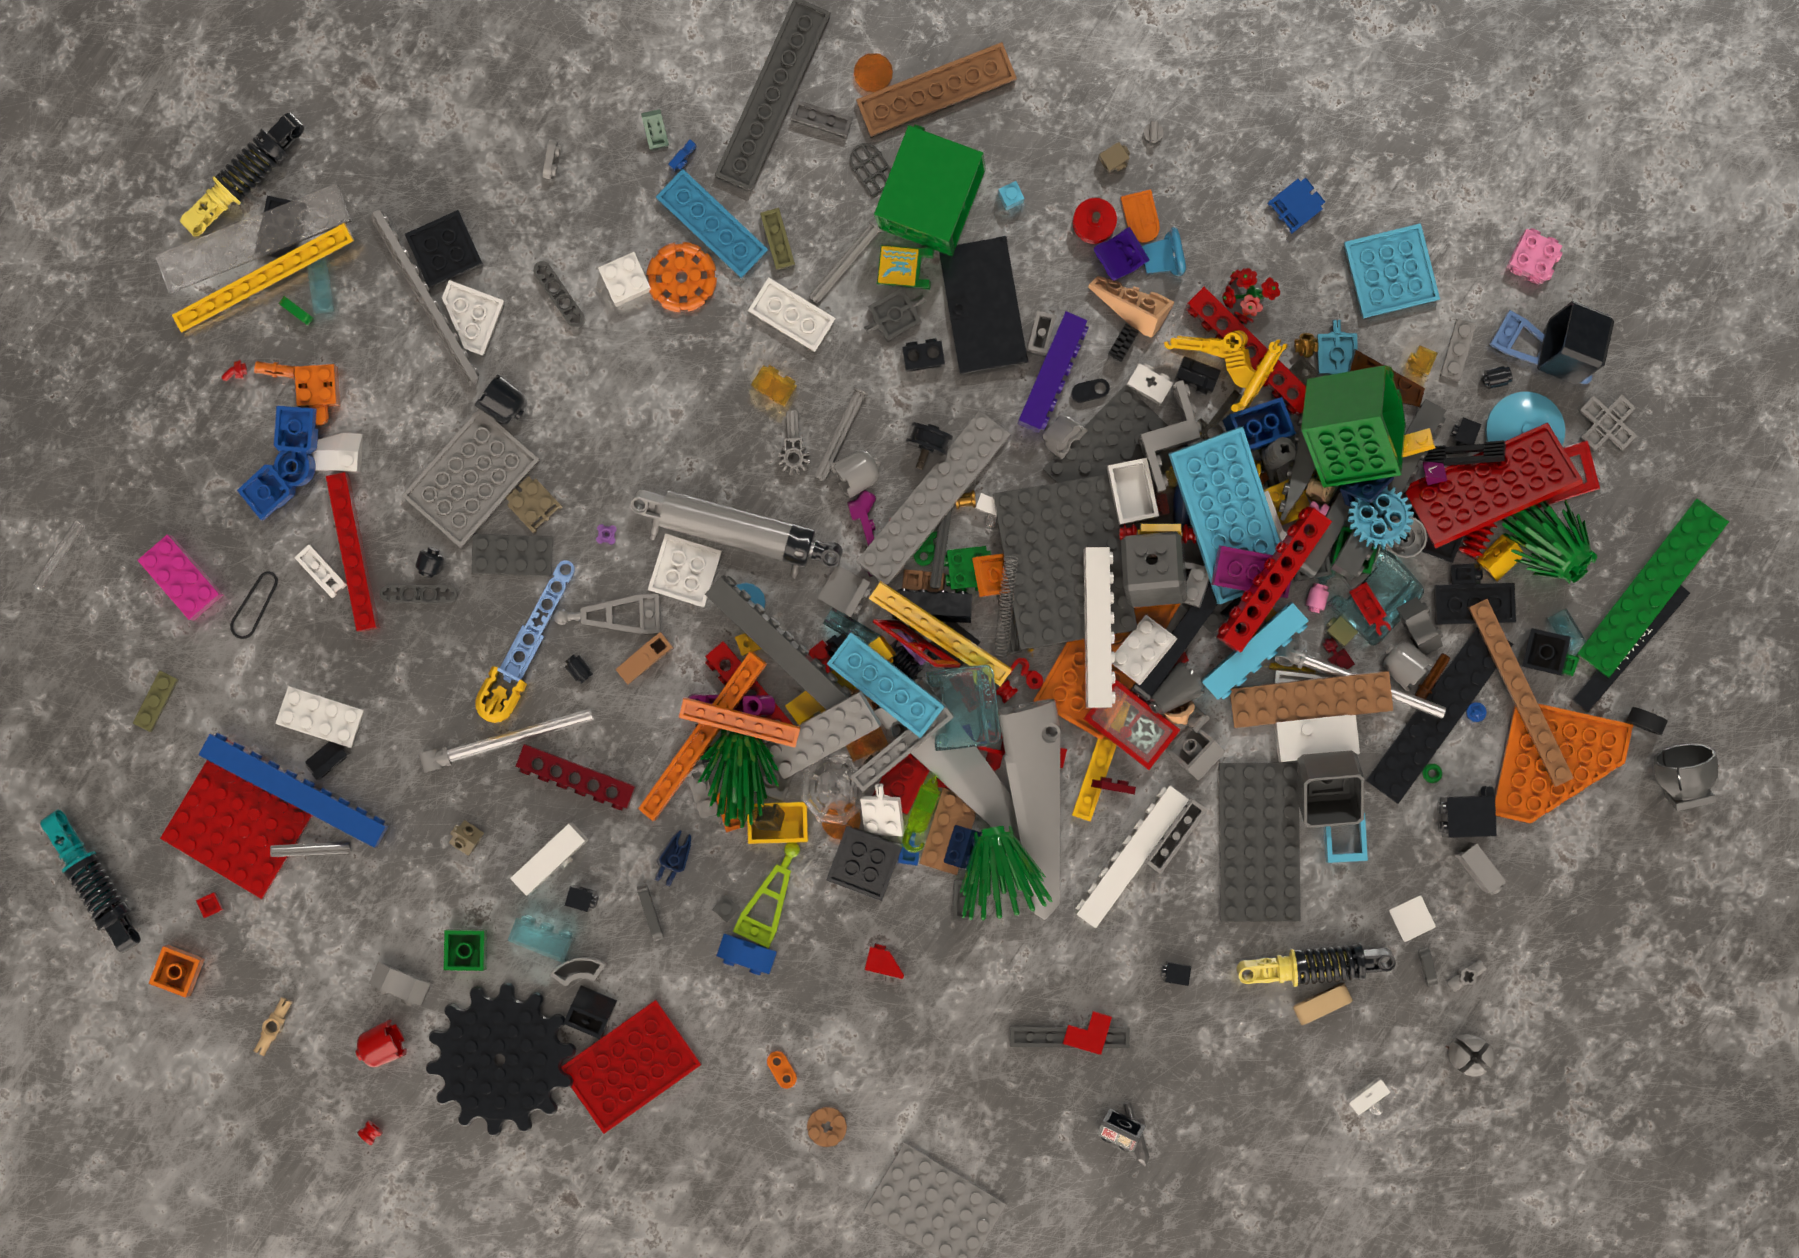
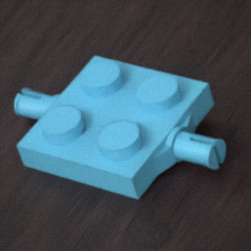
M1332 320L1333 332L1317 334L1319 343L1317 352L1318 374L1333 375L1348 372L1354 349L1358 350L1357 333L1341 332V320Z

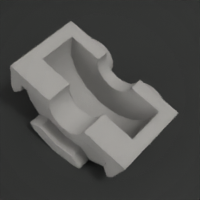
M1060 415L1050 428L1043 433V439L1047 449L1060 459H1063L1071 450L1072 442L1080 440L1088 430L1071 417Z

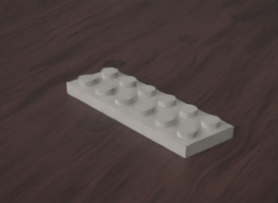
M859 691L798 725L801 728L795 748L771 741L765 744L774 756L771 758L778 767V771L783 779L872 732L882 724L862 691Z

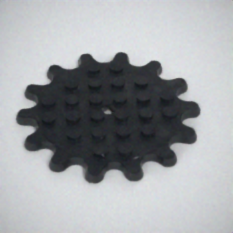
M509 982L501 985L496 998L487 997L481 987H473L470 990L471 1004L468 1008L461 1009L453 1003L445 1007L444 1013L450 1020L448 1030H434L429 1034V1041L439 1047L441 1055L437 1060L430 1061L426 1065V1072L431 1076H441L445 1082L444 1088L437 1093V1102L441 1105H446L453 1101L459 1103L461 1113L458 1121L464 1127L471 1125L476 1118L485 1119L487 1122V1132L491 1136L500 1135L503 1124L508 1120L515 1122L521 1132H528L532 1128L531 1114L533 1111L541 1110L550 1116L557 1112L558 1106L552 1098L553 1090L555 1088L568 1089L573 1085V1077L562 1070L561 1064L564 1059L575 1055L576 1047L572 1043L560 1042L557 1037L559 1029L565 1025L563 1024L565 1017L562 1014L545 1017L540 1010L544 998L539 992L532 993L525 1001L517 1000L515 988ZM502 1054L505 1057L503 1065L496 1064V1055Z

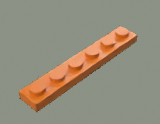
M686 697L683 698L679 718L794 748L796 747L801 728Z

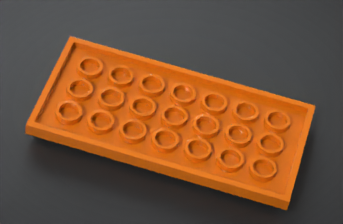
M1181 603L1134 607L1136 623L1138 625L1143 617L1147 615L1164 629H1167ZM1132 631L1114 634L1115 640L1114 644H1111V652L1115 653ZM1085 639L1067 642L1033 701L1055 699L1058 716L1103 740L1105 736L1083 719L1091 709L1086 708ZM1112 664V672H1115V679L1131 690L1136 682ZM1125 693L1123 697L1116 694L1115 704H1112L1111 708H1105L1099 716L1100 719L1107 723L1105 726L1107 731L1128 696Z

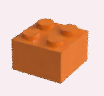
M165 945L161 949L148 984L185 998L189 997L193 992L205 958L171 945Z

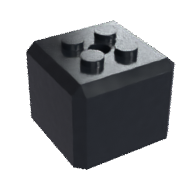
M1571 301L1549 319L1546 325L1537 369L1575 385L1605 366L1614 326V320L1611 315Z

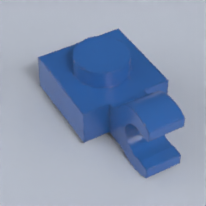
M908 829L907 844L901 843L903 846L899 854L898 863L918 866L920 845H915L916 830Z

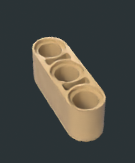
M1344 982L1294 1005L1293 1009L1300 1024L1305 1025L1351 1003L1353 999Z

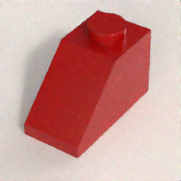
M875 943L874 946H870L865 965L866 971L900 979L904 978L903 971L890 950L886 949V945Z

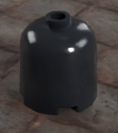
M497 374L484 390L481 398L475 403L477 408L496 421L507 424L514 418L518 420L522 416L525 398L517 388Z

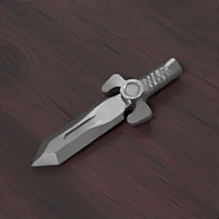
M1131 1102L1124 1103L1127 1117L1145 1125L1143 1118L1136 1120ZM1142 1134L1135 1153L1137 1160L1146 1167L1149 1153Z

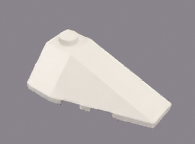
M340 433L318 439L317 449L312 453L316 464L315 471L361 473L363 434ZM295 462L292 464V470H296Z

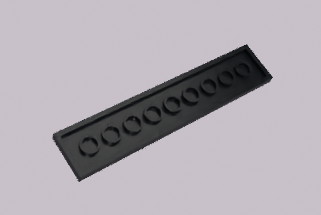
M1478 627L1474 629L1431 689L1432 694L1429 693L1426 698L1430 702L1446 707L1443 718L1416 709L1365 780L1396 804H1399L1497 668ZM1507 640L1510 647H1512L1514 644Z

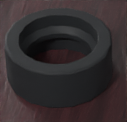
M1632 707L1627 718L1628 723L1658 735L1663 734L1668 720L1637 707Z

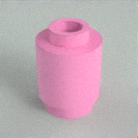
M1313 583L1305 606L1309 607L1308 611L1320 613V610H1325L1329 596V587Z

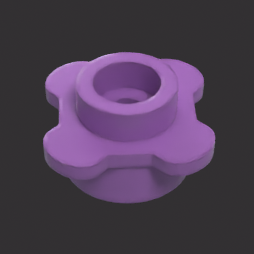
M600 524L597 527L598 537L596 541L599 544L605 542L612 545L616 542L614 537L617 529L614 525L608 527Z

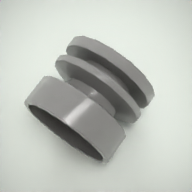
M1394 517L1391 519V521L1394 523L1400 522V519L1398 517ZM1413 517L1409 518L1414 521L1412 525H1408L1411 527V531L1405 532L1408 534L1405 542L1401 540L1400 544H1397L1393 541L1394 545L1392 548L1387 543L1385 546L1386 550L1392 555L1402 558L1414 557L1421 553L1426 546L1427 531L1419 520Z

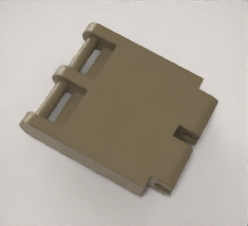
M527 476L518 485L522 491L519 492L514 488L506 497L509 501L507 506L533 533H536V529L544 521L550 520L549 517L558 508L561 509L563 506L536 478L532 480ZM554 504L556 505L552 510L545 514V512H547ZM541 516L543 517L537 524L532 526Z

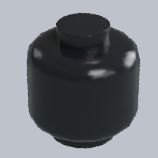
M428 547V549H423L419 552L415 564L419 574L432 578L440 573L444 562V557L439 554L440 550Z

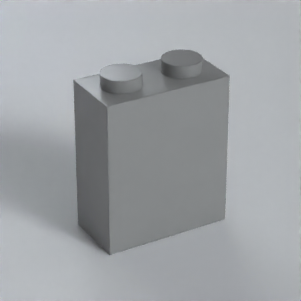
M1469 842L1454 854L1483 892L1496 894L1504 888L1503 884L1506 880L1477 843Z

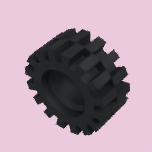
M1125 324L1108 355L1122 362L1139 331Z

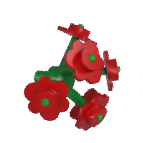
M1243 268L1241 271L1237 269L1230 276L1232 280L1229 285L1237 280L1236 284L1238 287L1247 289L1246 294L1234 295V289L1226 286L1225 292L1222 295L1225 306L1230 309L1233 308L1236 299L1244 298L1240 303L1241 307H1243V314L1234 311V315L1237 316L1241 323L1246 325L1248 322H1254L1247 315L1256 316L1258 312L1263 310V305L1259 303L1261 299L1269 297L1272 301L1275 297H1279L1281 293L1278 288V282H1274L1270 277L1261 284L1263 290L1255 288L1254 285L1258 281L1256 278L1257 272L1252 271L1250 268Z

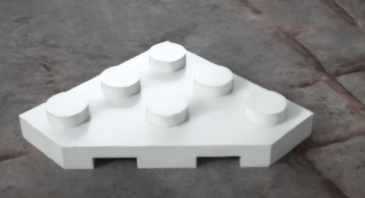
M449 280L442 300L458 332L465 350L484 356L505 301Z

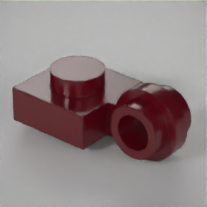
M1332 637L1324 640V643H1322L1323 648L1328 654L1330 652L1333 654L1327 659L1329 663L1347 670L1355 665L1345 648L1338 652L1336 651L1338 645Z

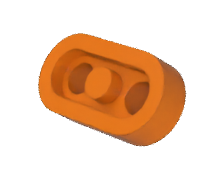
M781 1051L771 1052L767 1058V1064L776 1081L782 1088L788 1089L793 1087L797 1081V1075L786 1055ZM779 1058L781 1060V1063L779 1065H775L773 1063V1059ZM785 1075L790 1076L791 1080L789 1082L783 1080Z

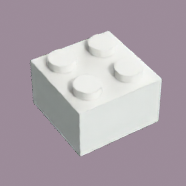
M635 252L598 268L616 307L651 290Z

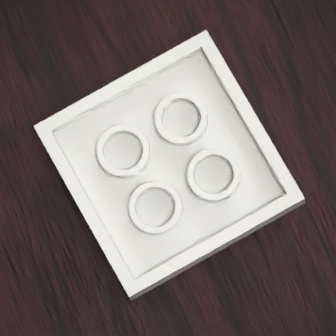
M665 533L648 590L705 608L708 599L705 593L712 586L722 551Z

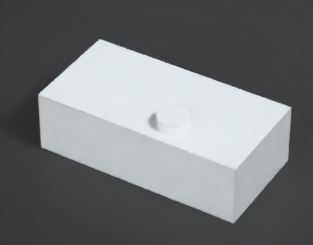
M1356 715L1276 722L1274 724L1278 762L1296 761L1303 754L1350 750L1360 754Z
M569 823L510 879L526 896L532 894L559 867L563 865L565 868L573 860L571 856L589 839L574 823Z

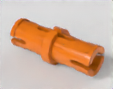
M256 361L254 372L256 374L272 375L274 378L281 376L294 379L295 366L281 365L279 362L266 363Z

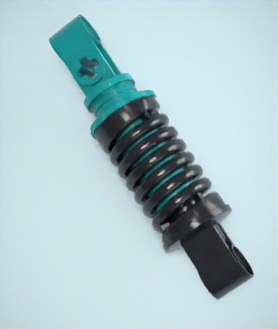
M57 809L42 819L40 822L42 829L59 853L58 857L66 865L61 871L65 874L68 881L72 882V887L76 888L75 892L80 894L79 898L84 901L83 905L88 907L87 911L92 914L91 918L94 920L97 930L105 929L112 939L115 948L121 953H125L140 943V935L127 917L132 910L128 908L124 901L117 903L122 899V896L117 895L114 897L118 893L116 888L110 890L114 887V883L109 882L106 884L110 877L108 875L102 877L106 874L105 869L98 871L102 864L99 862L96 852L86 851L84 842L80 841L67 816L61 810Z

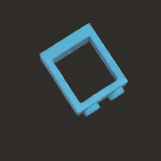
M1365 813L1364 820L1359 823L1361 852L1333 854L1331 826L1323 827L1325 862L1368 861Z

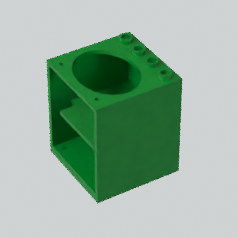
M916 124L914 126L908 125L874 212L878 227L887 233L953 256L986 171L984 153L926 132L922 126Z

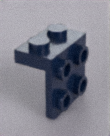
M1394 477L1342 485L1340 491L1345 504L1350 506L1351 502H1356L1355 497L1369 503L1373 502L1391 483Z

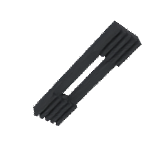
M1502 440L1474 445L1435 446V449L1428 450L1424 462L1443 463L1444 466L1505 461L1506 444ZM1484 452L1483 455L1446 458L1447 454Z

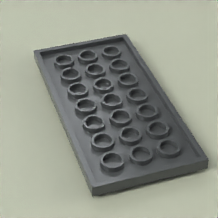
M1297 762L1219 763L1220 921H1301Z

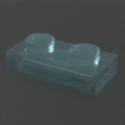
M1567 608L1548 618L1557 634L1573 638L1570 651L1586 643L1584 636Z

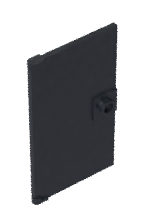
M1007 236L958 244L953 256L939 252L960 374L1029 362L1007 245Z

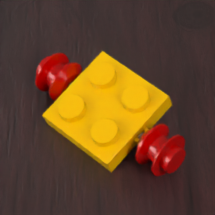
M1123 524V528H1119L1120 540L1125 536L1176 531L1182 536L1185 544L1188 540H1192L1194 544L1196 543L1193 528H1188L1187 524L1183 526L1182 531L1181 524H1141L1140 530H1137L1134 524H1132L1131 528H1127Z

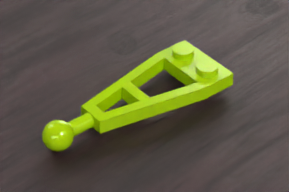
M789 842L785 845V857L781 865L776 864L742 911L734 927V933L767 948L770 947L778 928L791 871L788 870L792 858L796 857L800 852V847L796 842ZM777 872L785 874L780 894L767 888ZM763 893L778 900L772 927L747 916Z

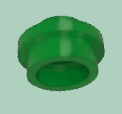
M1428 764L1423 769L1422 776L1428 783H1437L1442 778V769L1437 764ZM1430 770L1435 771L1434 777L1429 776Z

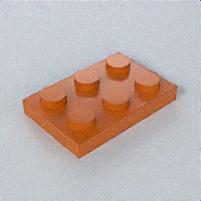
M1003 554L972 558L979 597L1000 595L1001 591L1009 590L1007 589L1009 585L1001 586V584H1005L1001 581L1007 579V576L1002 575V573L1006 572L1005 568H1003L1005 566L1003 564L1005 562Z

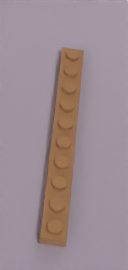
M1488 599L1468 607L1554 787L1573 779L1574 777Z

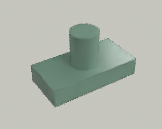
M661 110L641 113L649 148L654 149L668 146L669 142Z

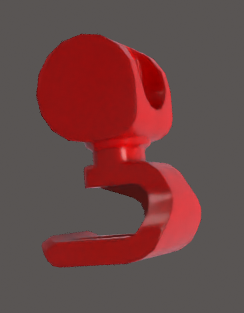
M1017 658L1010 666L1012 671L1020 663L1022 665L1020 675L1025 676L1026 685L1030 689H1039L1043 685L1042 675L1035 670H1028L1029 662L1027 659Z

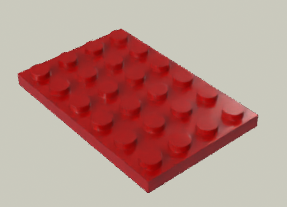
M656 999L565 1063L561 1068L565 1073L573 1077L574 1081L571 1088L600 1130L605 1134L697 1069L702 1063Z

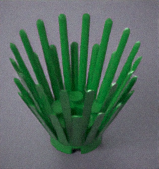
M997 826L981 830L982 836L978 837L977 832L974 833L975 844L960 889V893L963 891V896H965L962 918L966 917L968 910H970L969 920H972L974 917L979 883L978 905L981 906V920L984 921L986 919L987 896L991 894V877L998 919L1002 918L1000 889L1002 894H1006L1008 889L1013 912L1016 916L1020 912L1016 900L1017 892L1015 885L1019 891L1022 890L1032 912L1035 911V907L1030 896L1034 894L1029 883L1042 906H1047L1043 897H1046L1049 902H1053L1052 897L1042 883L1044 881L1042 876L1046 878L1045 874L1014 836L1011 826H1009V832H1005L1004 826Z

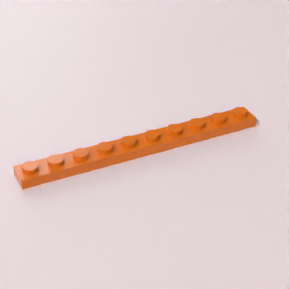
M749 652L713 705L735 710L767 663L754 652ZM701 723L696 726L638 808L652 821H656L721 730L720 728Z

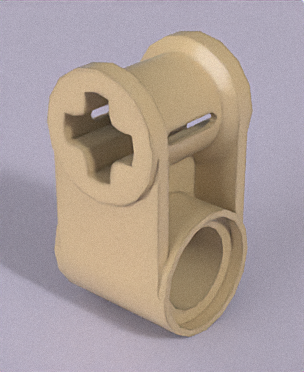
M1312 477L1307 485L1306 494H1308L1312 501L1321 505L1324 503L1328 505L1335 487L1323 488L1321 481Z

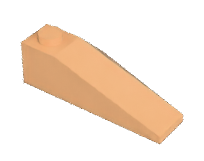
M1097 276L1088 286L1131 327L1151 338L1160 330L1174 305V301L1152 291L1150 294L1143 293L1135 286H1133V289L1122 286L1121 282Z

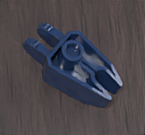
M681 830L671 837L656 859L660 867L654 880L659 881L663 876L664 870L667 869L671 871L665 884L669 887L676 873L684 871L691 847L690 834L687 835L682 846L678 844Z

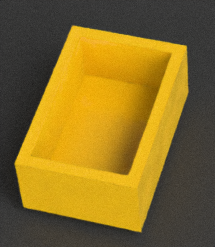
M807 802L764 803V805L761 804L762 816L759 815L758 804L754 803L755 811L753 810L752 825L749 823V814L747 816L748 844L808 842Z

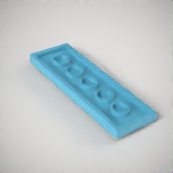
M852 632L827 663L828 666L919 738L923 737L946 707Z

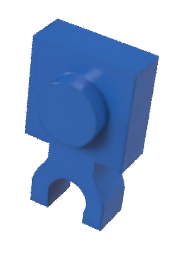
M691 139L668 164L669 168L675 173L678 169L682 170L687 165L688 156L697 147Z

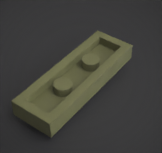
M779 208L761 212L760 215L776 271L794 266L795 262Z
M159 670L133 724L152 732L179 679Z

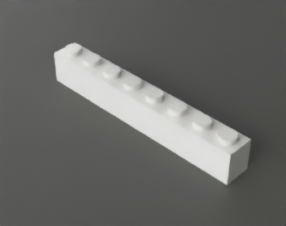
M1086 547L1083 549L1086 708H1111L1112 704H1115L1116 699L1115 692H1112V684H1115V672H1112V664L1115 663V653L1111 652V644H1114L1115 640L1114 632H1111V624H1114V612H1111V604L1114 603V593L1110 592V584H1113L1114 581L1113 572H1110V564H1113V552H1110V547Z
M1168 785L1167 788L1163 786L1157 794L1159 799L1155 804L1151 803L1146 809L1147 815L1144 820H1138L1134 826L1136 831L1132 836L1128 835L1122 842V845H1124L1123 849L1120 852L1116 851L1110 859L1112 864L1109 868L1104 867L1099 874L1101 878L1097 884L1093 883L1087 891L1088 897L1085 900L1081 899L1075 907L1077 909L1076 914L1094 928H1097L1189 801L1188 798Z

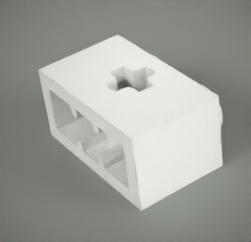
M1139 363L1127 386L1160 406L1173 385L1170 382L1171 378L1163 373L1159 375L1153 372L1154 368L1146 363L1143 365ZM1152 378L1154 380L1153 384H1155L1156 386L1152 385L1151 387H1148V382L1145 380H1150Z

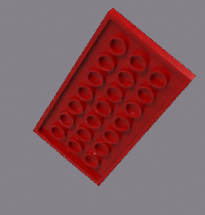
M1548 423L1505 441V461L1450 465L1445 468L1447 481L1428 485L1425 476L1410 483L1405 495L1409 503L1412 504L1418 519L1424 525L1427 535L1435 548L1583 484L1580 474ZM1484 452L1477 453L1473 456L1483 455Z

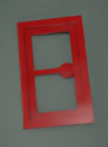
M873 620L875 625L934 667H960V663L901 621ZM891 629H900L917 642H908ZM927 648L943 660H933L923 652Z

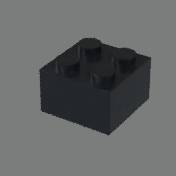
M1531 628L1522 667L1564 676L1573 638Z

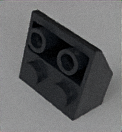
M581 985L563 1024L601 1039L618 1000Z

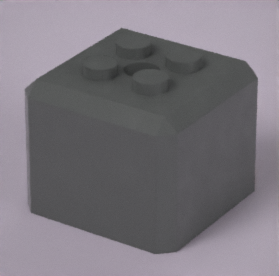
M1175 531L1125 536L1121 540L1123 586L1128 604L1134 608L1184 603L1188 597L1185 552L1181 535ZM1150 557L1158 559L1154 565L1148 564L1147 560Z
M1354 751L1303 754L1297 759L1298 804L1304 825L1308 828L1359 824L1364 820V776L1358 756Z

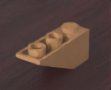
M659 632L615 670L629 685L673 650L674 647L664 634Z

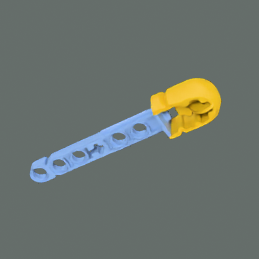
M564 560L557 565L553 573L554 577L549 580L525 626L522 625L500 668L491 667L488 673L489 677L484 680L475 700L476 710L484 720L492 723L502 722L511 715L521 697L520 692H523L527 686L521 679L544 638L542 634L566 590V583H570L575 573V567L570 561ZM564 564L571 566V572L568 575H563L560 572V568ZM560 582L562 590L560 592H553L551 590L552 583ZM545 599H550L553 602V606L549 610L542 608V602ZM540 609L543 613L548 614V616L545 617L543 615L541 618L543 625L535 627L533 619L539 618L540 613L537 611ZM526 634L534 636V642L531 645H526L523 642ZM518 651L525 654V659L522 662L514 660V654ZM499 673L503 674V680L508 683L514 680L518 682L513 687V693L509 700L503 702L505 707L502 711L503 706L501 702L503 699H507V689L498 686L497 689L491 691L494 693L493 697L485 702L486 697L489 698L491 696L489 691L493 683H496Z

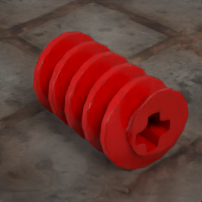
M1492 523L1465 535L1469 540H1463L1462 544L1465 547H1459L1458 550L1464 555L1478 560L1476 556L1483 557L1480 549H1487L1483 543L1491 541L1487 535H1494L1490 529L1497 528L1498 526Z

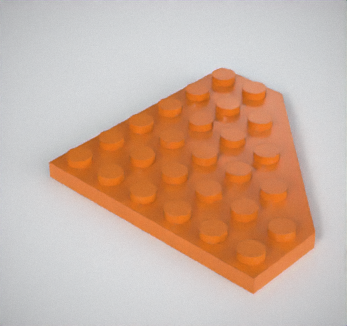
M1514 704L1495 792L1496 816L1531 824L1539 817L1561 805L1564 801L1583 791L1589 785L1608 775L1614 769L1625 764L1633 724L1538 704L1574 777L1554 787Z

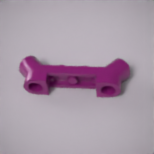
M864 490L860 492L856 500L847 503L852 521L861 520L869 546L874 540L872 531H876L873 519H868V514L876 501V496Z
M695 693L689 695L688 698L713 704L719 694ZM745 695L735 710L756 716L772 715L775 711V700L771 695Z

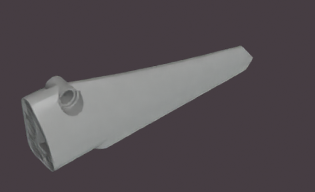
M1055 699L1012 705L998 710L1005 749L1006 768L1021 845L1045 874L1046 878L1042 876L1044 880L1042 883L1053 901L1049 902L1046 897H1043L1047 906H1042L1029 883L1034 894L1031 896L1035 907L1034 914L1045 920L1060 905L1061 726ZM1054 726L1057 732L1049 734L1046 729Z

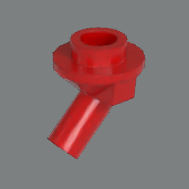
M241 359L234 362V366L230 367L221 376L224 381H228L234 374L236 378L244 379V375L247 374L246 363H242Z

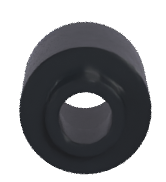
M1501 366L1488 369L1482 375L1483 385L1487 386L1488 389L1506 386L1513 381L1510 367Z
M573 654L565 661L567 664L565 669L575 681H579L582 684L593 675L590 671V666L580 655L576 657Z

